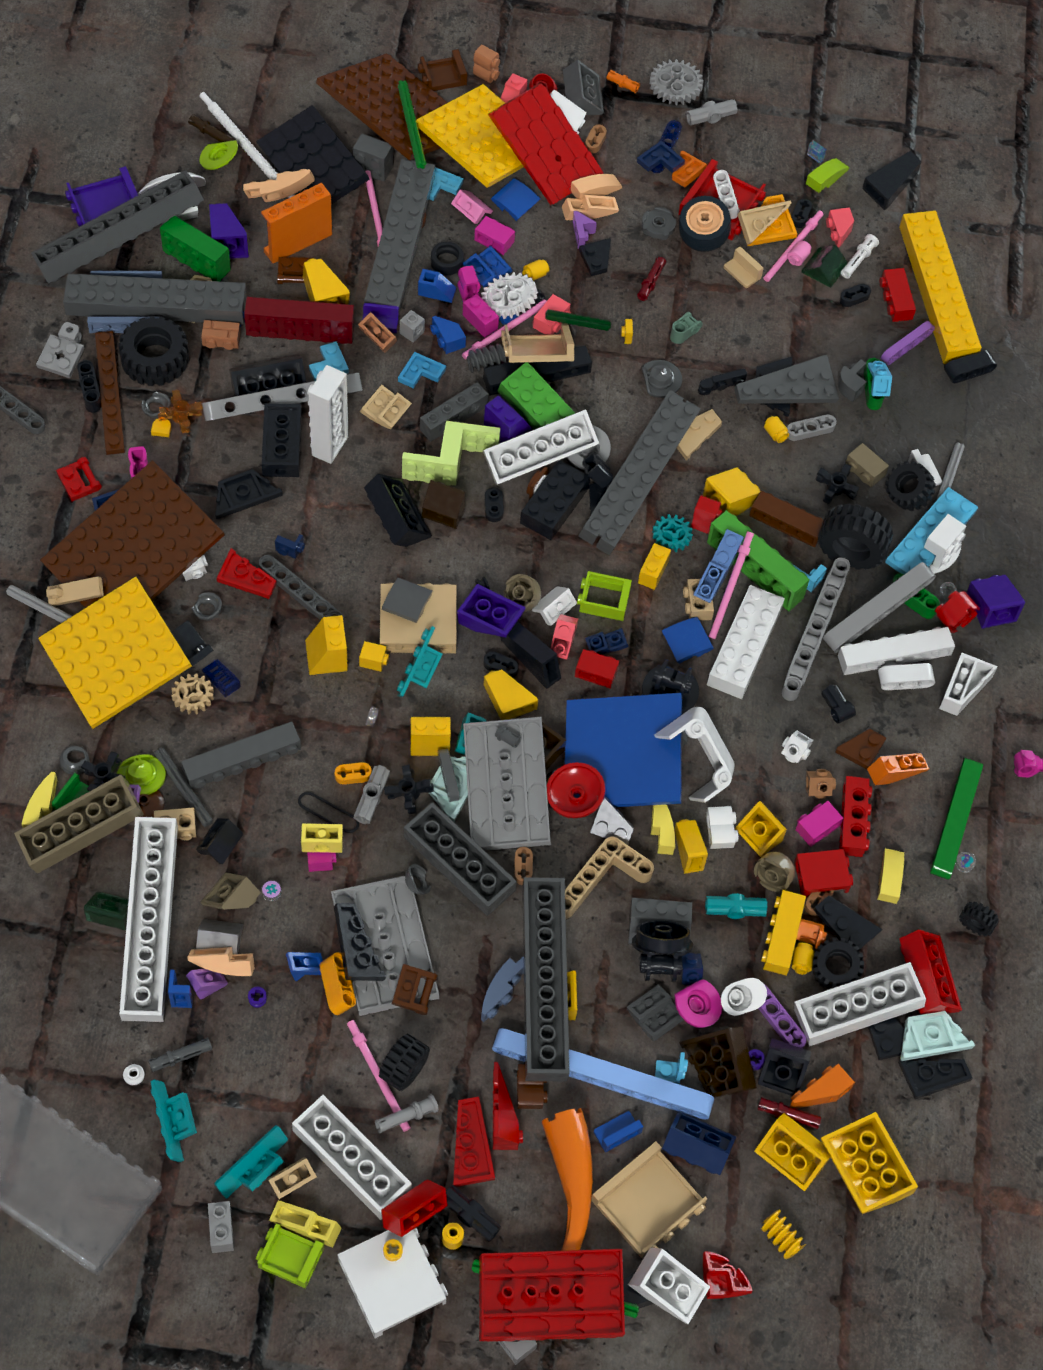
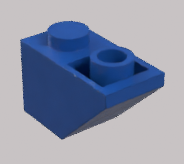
M422 269L418 281V295L452 303L456 286L440 272Z
M437 316L432 317L431 332L437 336L438 345L444 349L446 354L466 347V336L458 323Z

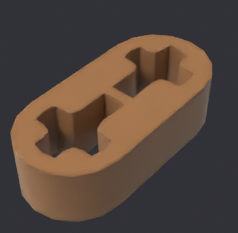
M603 125L593 126L586 138L585 146L592 154L600 150L606 138L607 130Z
M520 847L515 852L514 879L519 885H523L524 880L521 878L522 869H525L527 878H532L533 853L528 847ZM523 853L526 854L525 863H522L521 855Z
M834 890L826 892L823 897L820 895L821 892L811 893L805 903V911L811 916H816L817 914L811 908V904H814L816 900L819 901V904L826 897H832Z

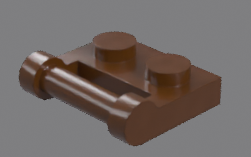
M279 257L277 284L304 283V262L313 258Z
M403 964L391 1004L415 1011L421 1015H427L429 997L433 983L436 982L438 975ZM420 978H424L426 980L420 1003L417 1004L414 1003Z

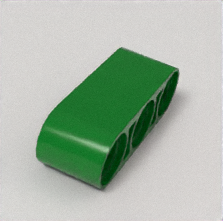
M870 358L866 363L863 373L864 380L867 381L865 386L866 405L871 410H878L881 408L885 396L871 395L873 376L868 368V363L880 360Z
M905 574L895 575L892 583L897 581ZM923 588L904 604L922 617L932 619L936 615L935 609L940 605V602L936 596Z

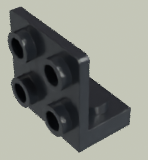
M185 621L171 632L192 667L214 651L209 644L203 641L189 621Z

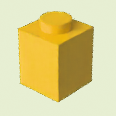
M364 641L359 656V666L382 672L383 666H387L389 660L387 646Z

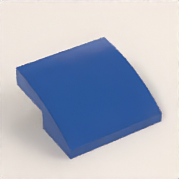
M513 178L491 200L501 211L506 210L517 221L539 202L540 198L522 182Z
M489 246L479 255L475 253L463 262V266L474 267L479 283L483 288L488 287V282L494 283L493 278L498 280L499 275L505 277L506 273L510 274L512 272L511 267L492 246Z
M698 617L684 620L662 630L679 664L695 655L698 658L714 649Z

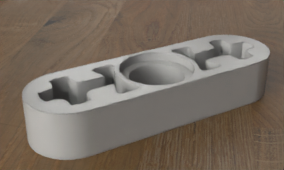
M823 415L790 423L787 426L788 439L797 441L831 433L835 429L836 419L832 415ZM813 425L816 430H808L806 426Z

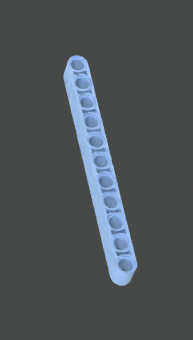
M500 1028L498 1029L492 1050L498 1054L525 1062V1035ZM569 1049V1077L674 1111H680L699 1119L706 1120L710 1117L714 1103V1097L710 1094Z

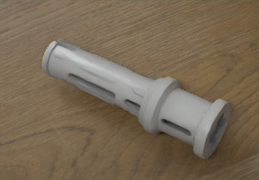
M432 1094L419 1102L413 1101L409 1107L375 1120L376 1129H379L378 1132L382 1133L414 1118L420 1120L426 1114L436 1113L439 1111L437 1101Z

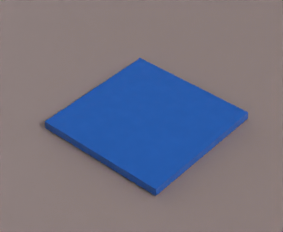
M670 693L567 700L565 765L576 762L585 763L598 770L605 783V797L609 799V802L614 807L681 804L682 732L671 740L659 739L654 735L682 715V694ZM576 794L574 797L579 798L581 795Z

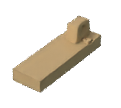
M98 576L49 586L46 590L48 603L52 606L103 597L102 578Z

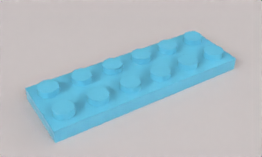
M948 487L888 556L885 563L901 574H906L921 562H924L929 568L936 555L924 548L929 535L947 514L965 525L976 513L978 506Z

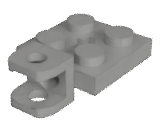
M65 322L58 333V337L50 334L36 363L37 368L71 378L85 349L84 345L80 344L82 335L79 332L78 325ZM63 353L65 356L64 358L57 359V355Z

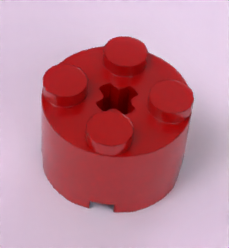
M954 591L949 595V600L945 604H941L935 609L936 616L949 628L951 633H956L958 631L956 628L959 626L964 628L977 616L976 610H980V607L965 591L960 593Z

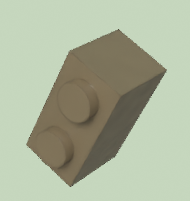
M863 443L848 454L846 464L852 466L850 471L854 472L863 483L868 484L870 487H873L885 477L889 468L886 462Z

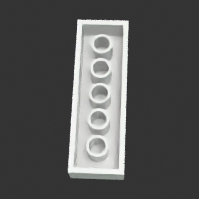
M326 365L323 371L318 373L314 385L311 384L308 389V405L310 410L308 415L310 416L309 427L311 429L310 447L312 448V456L332 464L348 439L347 373Z
M583 410L485 449L483 454L497 485L599 444L587 411Z
M749 586L709 674L707 686L737 698H743L780 615L785 598L755 586Z
M909 962L795 1001L794 1011L810 1047L925 1007L926 997Z
M324 1095L317 1099L292 1123L293 1132L380 1220H382L381 1209L412 1190V1183Z

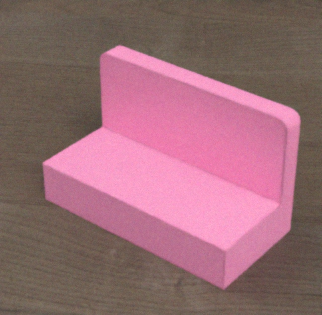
M460 189L451 203L474 224H478L485 213L491 214L493 212L491 208L473 193Z

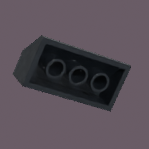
M299 355L229 369L235 396L307 383L303 361ZM302 388L296 390V396L305 394ZM263 395L260 399L261 403L270 401L267 395Z
M377 474L364 487L368 499L372 502L375 512L379 515L382 525L387 530L390 540L394 545L408 547L432 537L428 526L402 479Z

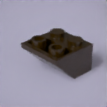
M431 480L422 507V517L457 529L465 510V492L459 488H453L442 482Z

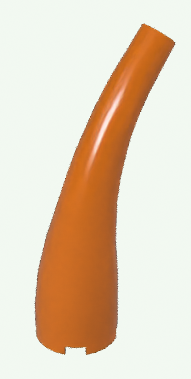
M574 1108L556 1113L554 1120L550 1122L548 1118L542 1120L544 1132L567 1200V1229L561 1251L580 1250L588 1225L592 1199V1155L588 1128L582 1109L579 1108L575 1111Z

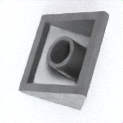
M202 919L198 928L196 949L232 947L233 955L238 954L243 924Z

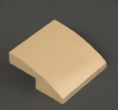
M381 384L360 412L381 426L392 429L412 403L398 392L395 395Z

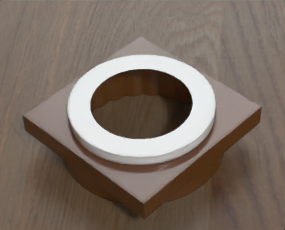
M547 467L538 470L530 480L526 491L529 495V500L547 477Z

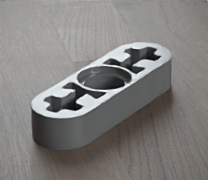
M448 748L438 750V759L449 802L458 801L459 791Z

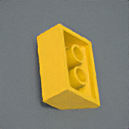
M785 1113L774 1122L754 1151L803 1191H806L831 1158L821 1141Z

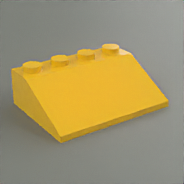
M876 1112L821 1137V1141L862 1214L900 1201L914 1194L918 1188Z

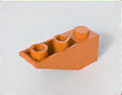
M921 753L881 756L867 768L875 785L890 784L929 770Z
M839 1064L833 1068L829 1066L822 1072L823 1076L818 1080L814 1078L806 1085L807 1089L801 1092L799 1090L791 1097L792 1102L789 1107L797 1109L835 1102L850 1091L855 1082Z

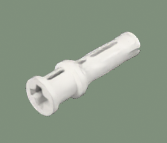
M867 234L864 242L857 246V252L844 269L841 270L843 277L850 278L864 258L869 257L872 249L879 245V240L874 235Z

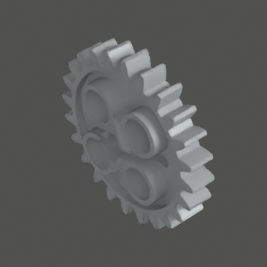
M669 59L668 64L663 61L662 65L657 64V68H653L650 76V89L653 90V94H658V99L663 97L662 102L669 100V104L673 101L675 105L678 102L684 105L685 101L690 103L691 99L696 100V96H700L703 88V75L699 74L700 70H695L696 66L690 67V62L684 64V60H682L681 63H678L676 59L672 63Z

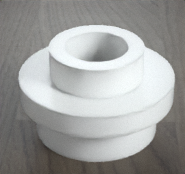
M137 1064L129 1065L123 1072L124 1080L129 1085L140 1084L145 1076L143 1068ZM136 1071L137 1075L135 1077H131L130 1073Z

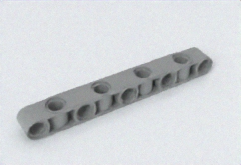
M359 372L348 374L347 393L362 391ZM316 381L202 403L205 421L264 410V405L260 402L263 395H267L270 399L269 403L296 404L309 401L308 389ZM298 388H302L305 391V395L301 399L296 396ZM227 402L233 403L234 410L232 412L225 410Z
M837 558L834 561L789 667L782 689V696L788 701L797 699L806 681L845 585L850 569V562L845 558Z

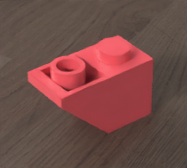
M850 207L830 210L829 216L826 218V225L831 231V239L835 242L837 248L843 244L852 231L854 218Z
M560 614L551 644V649L557 653V657L568 659L578 618Z

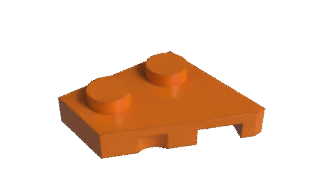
M682 150L680 156L685 160V163L673 172L672 180L686 187L702 174L707 164Z

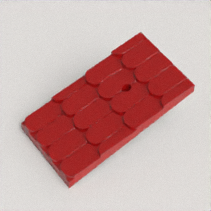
M542 83L537 84L488 113L490 119L550 205L557 203L572 193V181L591 175L604 174L591 152L587 150L577 132L573 130L562 110L556 105Z
M622 1249L484 1253L479 1256V1341L616 1338L625 1335Z

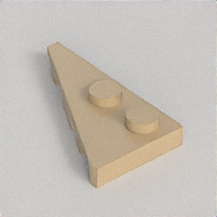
M791 200L737 213L747 245L751 244L792 204Z

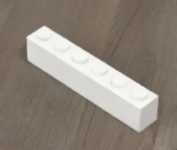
M936 627L932 630H919L907 635L899 634L896 637H882L874 641L865 640L858 644H845L840 647L838 659L843 674L848 675L879 669L883 666L902 665L950 656L955 648V644L948 627Z

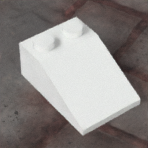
M651 1247L628 1284L643 1297L686 1324H689L710 1288L708 1284L665 1250Z

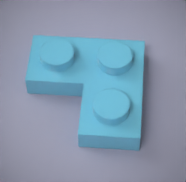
M435 167V178L429 200L434 201L440 189L457 195L463 184V178Z
M337 341L320 346V352L324 361L309 365L314 381H316L318 373L323 371L326 365L344 373H349V368Z

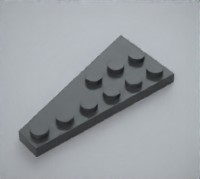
M827 354L739 383L734 388L738 404L836 403L839 400Z

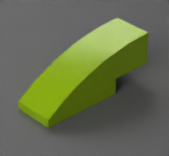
M837 158L831 159L808 175L806 185L820 193L825 187L829 188L849 170V167Z

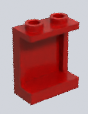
M844 849L797 854L794 861L800 893L806 896V898L813 892L843 889L844 893H848L851 886H853V876L848 871L849 858L845 856Z

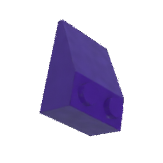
M477 584L457 611L458 623L475 632L506 637L526 608Z

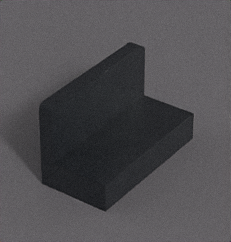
M217 818L196 850L201 855H210L219 864H223L243 836V832L229 819Z

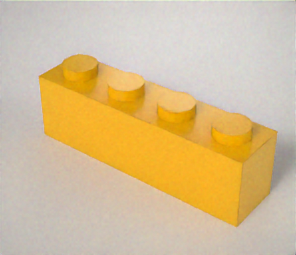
M783 890L781 896L776 897L774 908H777V912L772 914L770 926H773L772 932H768L765 942L769 946L768 950L763 951L761 962H765L763 970L787 976L806 896Z

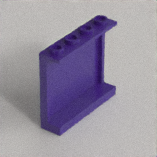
M126 166L119 168L120 176L74 189H71L70 184L66 183V198L72 202L70 204L73 214H77L76 221L79 227L138 196Z

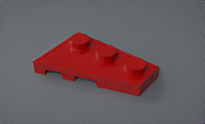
M232 548L217 576V582L267 599H270L277 584L274 578L260 568L250 564L249 560L236 554V551Z

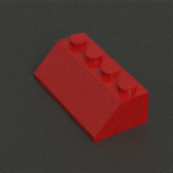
M918 929L899 938L900 950L904 955L906 963H911L926 997L925 1007L918 1009L920 1014L946 1011L949 1014L962 1011L941 936Z

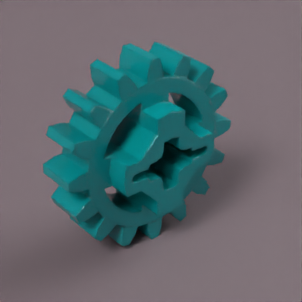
M668 514L667 519L662 516L660 521H656L655 526H653L652 538L656 539V544H661V546L668 549H674L676 553L678 548L683 551L685 546H689L692 540L693 529L689 527V522L684 523V517L678 519V516L675 514L674 518H671V515Z

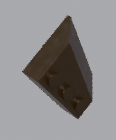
M743 1027L727 1028L679 1042L689 1055L688 1060L699 1074L698 1079L707 1094L717 1098L757 1088Z

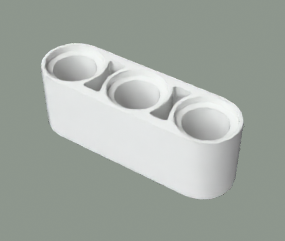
M719 170L713 176L720 200L727 206L731 219H735L738 217L737 213L740 210L727 171Z
M929 663L883 666L878 670L881 689L928 688L935 684L932 665Z

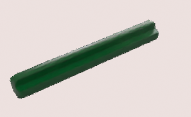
M550 309L545 312L546 320L609 331L611 328L609 320Z

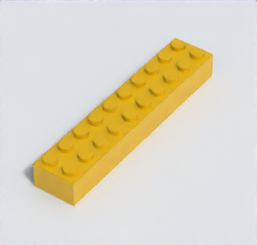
M936 210L903 214L899 228L929 321L935 326L933 333L943 364L980 352L982 347Z

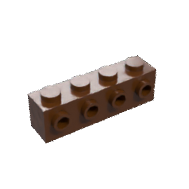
M762 490L753 503L749 515L814 548L818 544V535L824 521L821 517L814 516L804 509H799L789 502L780 500Z

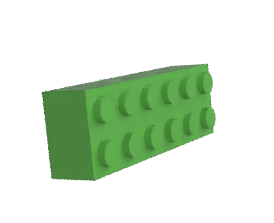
M726 510L711 523L707 543L717 550L727 529L744 538L747 531L753 532L748 526L742 524L734 514H730ZM754 534L749 547L751 548L749 555L744 560L741 572L762 590L785 598L783 607L787 611H791L804 599L810 579H808L805 573L796 569L789 560L784 559L776 549H772L766 544L763 538ZM737 552L736 558H735V560H734V562H733V565H734V566H735L737 557H738V555H739L738 552Z

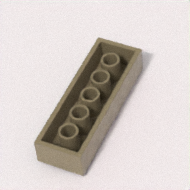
M119 775L14 834L29 866L38 874L135 820V817L143 816L144 813L129 783L122 775Z

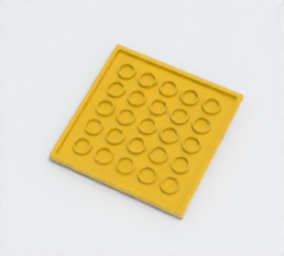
M484 84L416 120L417 126L421 131L487 188L524 167L488 116V113L505 104V102Z
M137 577L129 580L38 638L93 729L192 667Z

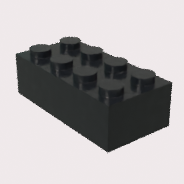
M559 460L521 511L520 524L552 540L588 491L590 477Z

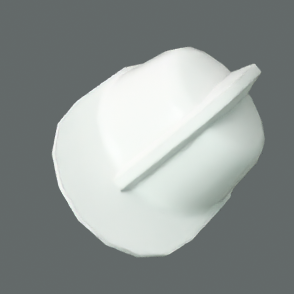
M746 978L731 983L722 992L721 1005L725 1012L733 1016L756 1010L764 1004L767 997V989L764 983L755 978Z

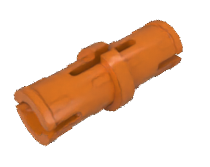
M610 70L607 74L606 79L618 84L620 88L624 87L634 93H637L640 88V83L629 79L626 75L618 74L613 70Z

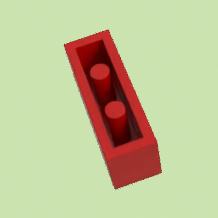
M905 269L884 270L879 282L880 287L884 290L883 297L884 301H887L888 315H891L892 322L913 320L916 308Z
M428 1179L381 1209L383 1228L403 1237L447 1207L446 1188Z

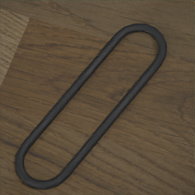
M304 792L298 798V804L301 808L330 824L336 823L302 805L301 798L304 795H311L354 819V815L312 792ZM355 820L356 827L354 829L347 830L343 828V831L347 833L355 832L359 828V822Z

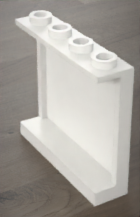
M414 1228L403 1237L387 1230L337 1254L340 1266L374 1338L383 1335V1331L440 1303L446 1304L448 1292L444 1284H439L436 1278L439 1275L435 1265H430L427 1257H429V1253L425 1245H420L417 1239L420 1237L417 1228ZM395 1239L402 1244L403 1253L397 1261H389L383 1255V1247L388 1240ZM391 1246L388 1247V1254H397V1246L395 1248Z

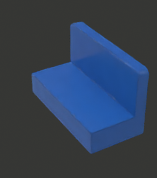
M170 970L168 995L171 1007L192 1008L193 999L190 985H178L175 970Z
M627 1111L597 1127L593 1133L606 1153L641 1134L643 1125L640 1120L635 1121L631 1113Z

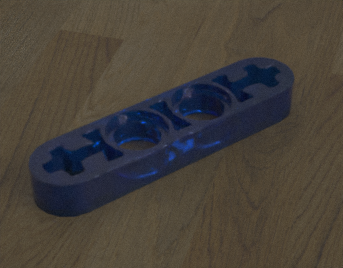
M675 120L668 122L660 138V141L664 142L672 150L680 137L681 123ZM671 139L673 142L667 143L664 140ZM660 163L651 171L661 173L665 167Z

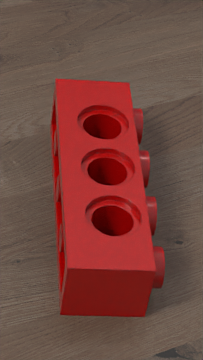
M846 776L843 783L841 810L843 820L840 827L839 849H844V853L847 856L863 857L864 852L869 849L870 840L866 839L870 831V821H867V818L871 813V804L868 803V799L872 796V786H869L870 779ZM853 797H857V798H859L861 801H857V800H855ZM852 815H858L860 818H854ZM852 832L857 833L859 836L852 835Z

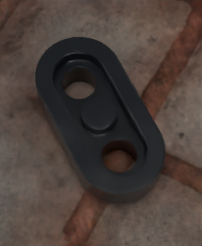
M492 487L485 492V517L490 522H499L503 518L504 513L503 493L500 489Z

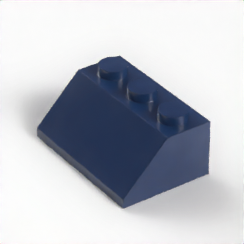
M678 1111L662 1150H665L671 1156L685 1159L691 1165L703 1167L709 1173L721 1175L736 1136Z

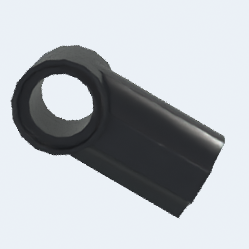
M832 684L822 691L821 695L830 707L832 718L837 724L856 716L853 704L850 701H846L837 685Z

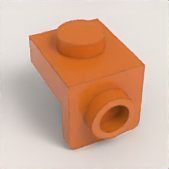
M801 919L796 940L814 944L817 949L820 943L824 944L827 932H824L823 924Z

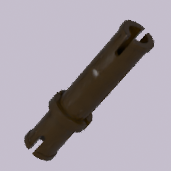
M192 114L189 118L188 123L199 129L202 134L206 133L219 142L236 140L212 126L209 121H204L195 114Z

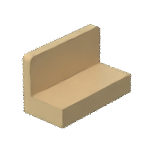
M742 247L735 249L733 259L724 264V269L745 288L750 287L762 278L763 267Z

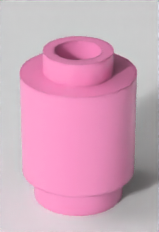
M806 241L796 243L787 255L789 262L795 266L802 265L811 253L810 244Z

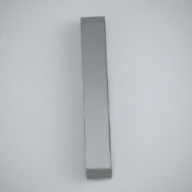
M924 562L919 563L824 635L823 640L835 653L839 652L840 647L853 642L929 585L936 575Z

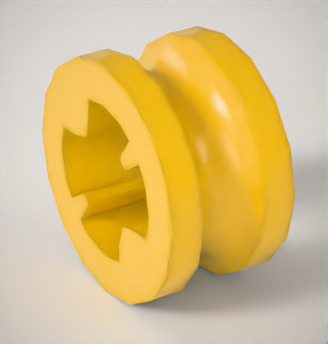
M395 1239L388 1240L383 1247L384 1257L389 1261H397L401 1258L403 1253L402 1244ZM389 1246L393 1248L398 1247L396 1255L394 1253L388 1254Z

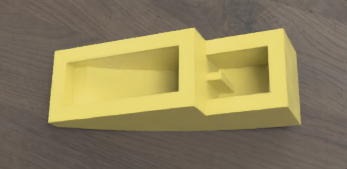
M51 772L41 782L29 800L22 820L23 828L52 813V801L55 798L58 782L55 772Z
M653 805L651 835H658L657 853L673 855L675 832L670 811L667 805Z
M884 849L877 900L897 904L902 886L904 852Z
M279 1200L269 1219L271 1222L280 1224L281 1227L313 1241L317 1240L332 1248L341 1231V1227L336 1221L318 1216L313 1211Z

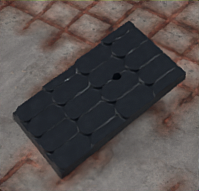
M313 105L256 141L279 173L299 171L301 169L311 170L315 181L303 190L295 193L296 195L322 183L331 194V204L370 180L364 169Z

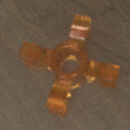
M173 390V397H171L173 407H159V421L172 418L174 422L180 424L182 433H189L190 421L188 416H202V402L189 405L187 401L181 399L179 390Z

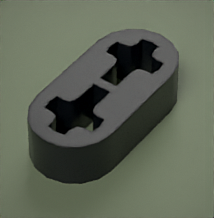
M800 199L795 206L791 217L795 228H802L807 222L812 208V203L808 199Z
M859 284L845 289L841 292L839 301L845 307H851L867 301L871 294V288L866 284Z
M493 651L485 654L483 664L487 670L499 671L502 669L512 678L517 675L518 663L515 660ZM495 659V662H493L492 664L489 663V661ZM509 666L513 667V669H510V671L506 670V668H509Z

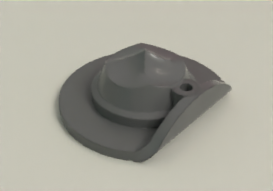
M653 360L641 366L647 393L650 396L665 398L670 390L676 393L680 389L682 375L674 364L665 360Z

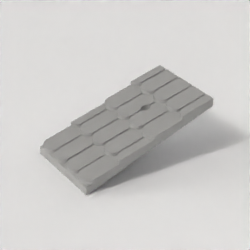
M532 717L464 723L471 839L484 851L551 845L542 718ZM500 726L507 727L508 731L521 737L520 744L516 748L502 740H497L495 733Z
M405 876L331 891L334 906L336 903L356 904L365 925L364 931L367 937H370L373 952L375 955L377 954L381 971H384L386 975L384 981L351 980L359 1016L399 1008L391 1003L402 965L406 964L434 973L415 895L407 887ZM420 978L414 1003H420L426 981L424 978ZM436 982L433 983L429 1000L440 999Z

